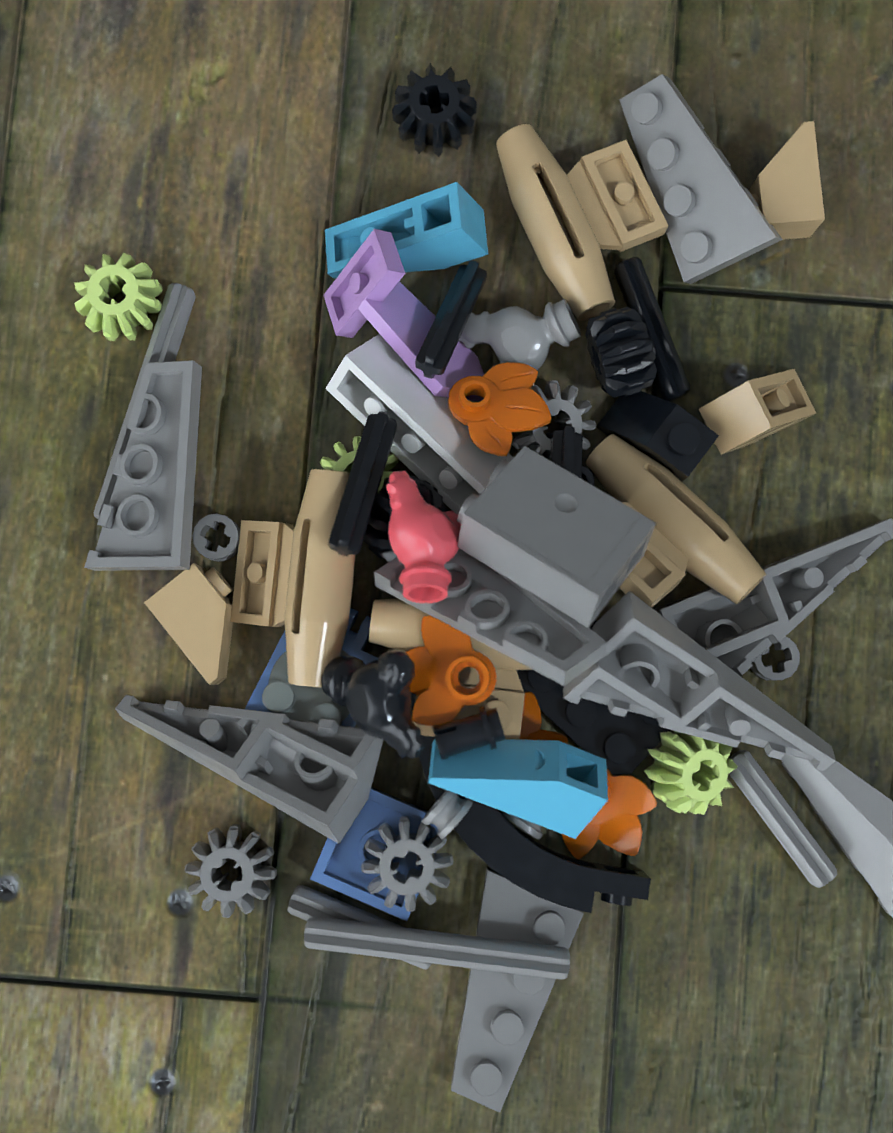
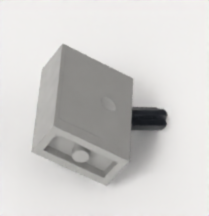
M565 426L564 430H555L551 436L550 460L524 446L510 462L503 460L499 463L489 479L488 487L480 495L473 493L467 498L457 517V521L461 523L458 548L589 628L644 556L656 522L582 480L583 436L575 432L574 427Z

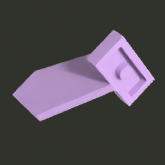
M373 229L323 295L335 334L337 336L353 338L368 320L434 396L448 398L450 389L458 380L467 376L484 375L479 359L470 349L466 348L462 341H458L444 374L435 375L431 379L424 377L423 371L416 368V357L436 316L400 282L406 273L392 233ZM477 395L466 397L467 400L476 402L484 399Z

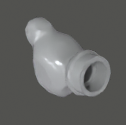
M563 299L554 304L548 302L545 305L543 317L535 316L519 306H509L492 314L484 311L479 315H475L471 312L459 341H462L468 349L473 348L475 344H488L493 348L500 363H523L538 370L544 364L550 345L553 342L563 347H568L571 341L582 335L566 299Z

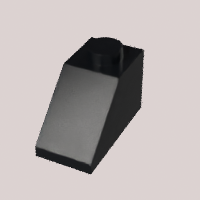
M643 391L627 397L625 395L619 396L596 426L606 435L615 434L665 466L681 482L689 477L719 437L717 433L679 405Z

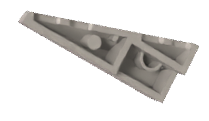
M893 519L879 521L763 566L762 569L767 575L739 604H735L709 587L654 610L738 675L742 676L752 667L751 663L772 644L780 642L835 592L833 589L850 573L858 571L867 563L866 559L882 544L893 539Z
M630 591L603 615L591 629L606 641L605 656L563 688L564 699L571 703L578 704L580 699L583 698L608 705L611 714L625 717L627 712L630 711L656 718L660 727L736 748L740 742L764 748L768 757L782 760L784 755L787 754L811 761L816 770L825 771L837 762L831 745Z
M125 695L115 708L124 720L338 844L369 798L383 743L382 739L370 736L360 728L339 726L335 720L320 718L319 723L290 720L285 714L213 705H210L208 710L185 707L180 701L166 700L165 704L141 702L134 696Z
M785 754L781 760L783 762L782 766L789 776L795 779L809 799V804L854 868L862 874L874 891L882 908L893 918V801L839 762H835L825 771H820L814 768L811 761Z

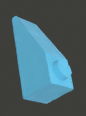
M458 182L325 229L327 273L332 278L338 277L373 229L392 233L405 272L446 269L488 255L484 209Z

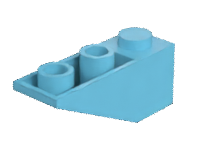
M506 739L496 742L497 748L491 749L489 744L450 756L444 760L440 756L436 740L432 743L428 783L574 839L608 801L606 759L561 741Z

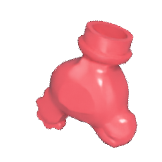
M406 471L392 472L389 476L390 482L386 485L392 509L388 533L392 550L399 561L405 566V569H403L399 576V581L403 585V596L415 603L442 601L448 596V585L452 581L449 571L444 566L445 563L454 558L459 550L458 540L461 523L457 521L458 514L453 511L442 512L427 503L422 498L415 480L411 479Z

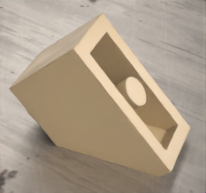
M814 121L804 122L761 171L749 190L759 206L757 207L768 223L774 226L783 240L810 238L825 220Z
M795 369L748 380L699 408L705 421L704 425L719 435L713 444L717 446L721 455L750 445L816 414Z
M193 563L190 565V570L181 572L144 603L209 685H219L227 678L233 622H230L232 602L228 599L227 595L233 590L214 567L206 571L204 567Z

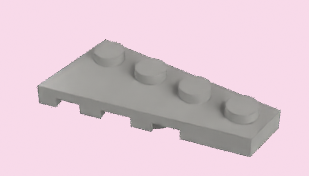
M661 74L619 99L651 191L668 224L666 234L683 282L689 284L697 282L783 240L774 226L769 224L757 207L759 206L748 189L743 187L729 167L730 163L710 140L704 131V126L669 77Z
M195 361L145 364L127 427L131 430L124 454H118L112 473L117 476L110 503L109 505L103 504L97 525L102 526L96 550H89L84 568L94 571L190 570L202 366Z
M487 867L476 936L559 946L569 950L584 913L583 911L563 907L539 898ZM470 968L452 1074L451 1091L500 1113L556 979Z

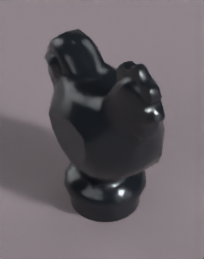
M400 649L390 650L380 655L378 660L367 664L357 657L339 656L334 658L326 666L322 675L321 683L324 693L331 697L334 703L340 706H347L353 721L364 733L385 740L389 746L397 750L402 758L407 756L417 758L420 755V750L424 747L421 729L415 725L410 715L411 694L409 685L415 676V665L407 653Z

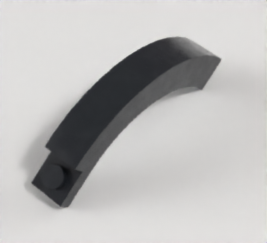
M411 693L412 712L416 700V694ZM421 735L424 747L420 750L419 758L428 782L432 743L435 737ZM428 783L437 801L446 790ZM457 794L461 799H466V797ZM472 800L474 803L454 828L468 847L493 870L531 894L563 907L592 913L595 892L601 893L600 900L616 905L631 906L633 898L648 900L651 878L644 871L584 861L553 851L519 830L501 814L500 810Z

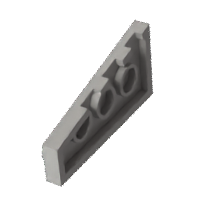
M460 548L454 558L445 563L444 567L449 571L452 581L448 585V596L439 602L415 603L404 598L403 585L399 581V576L403 569H405V566L398 558H395L374 572L375 586L563 686L567 685L605 656L606 641L590 628L580 624Z

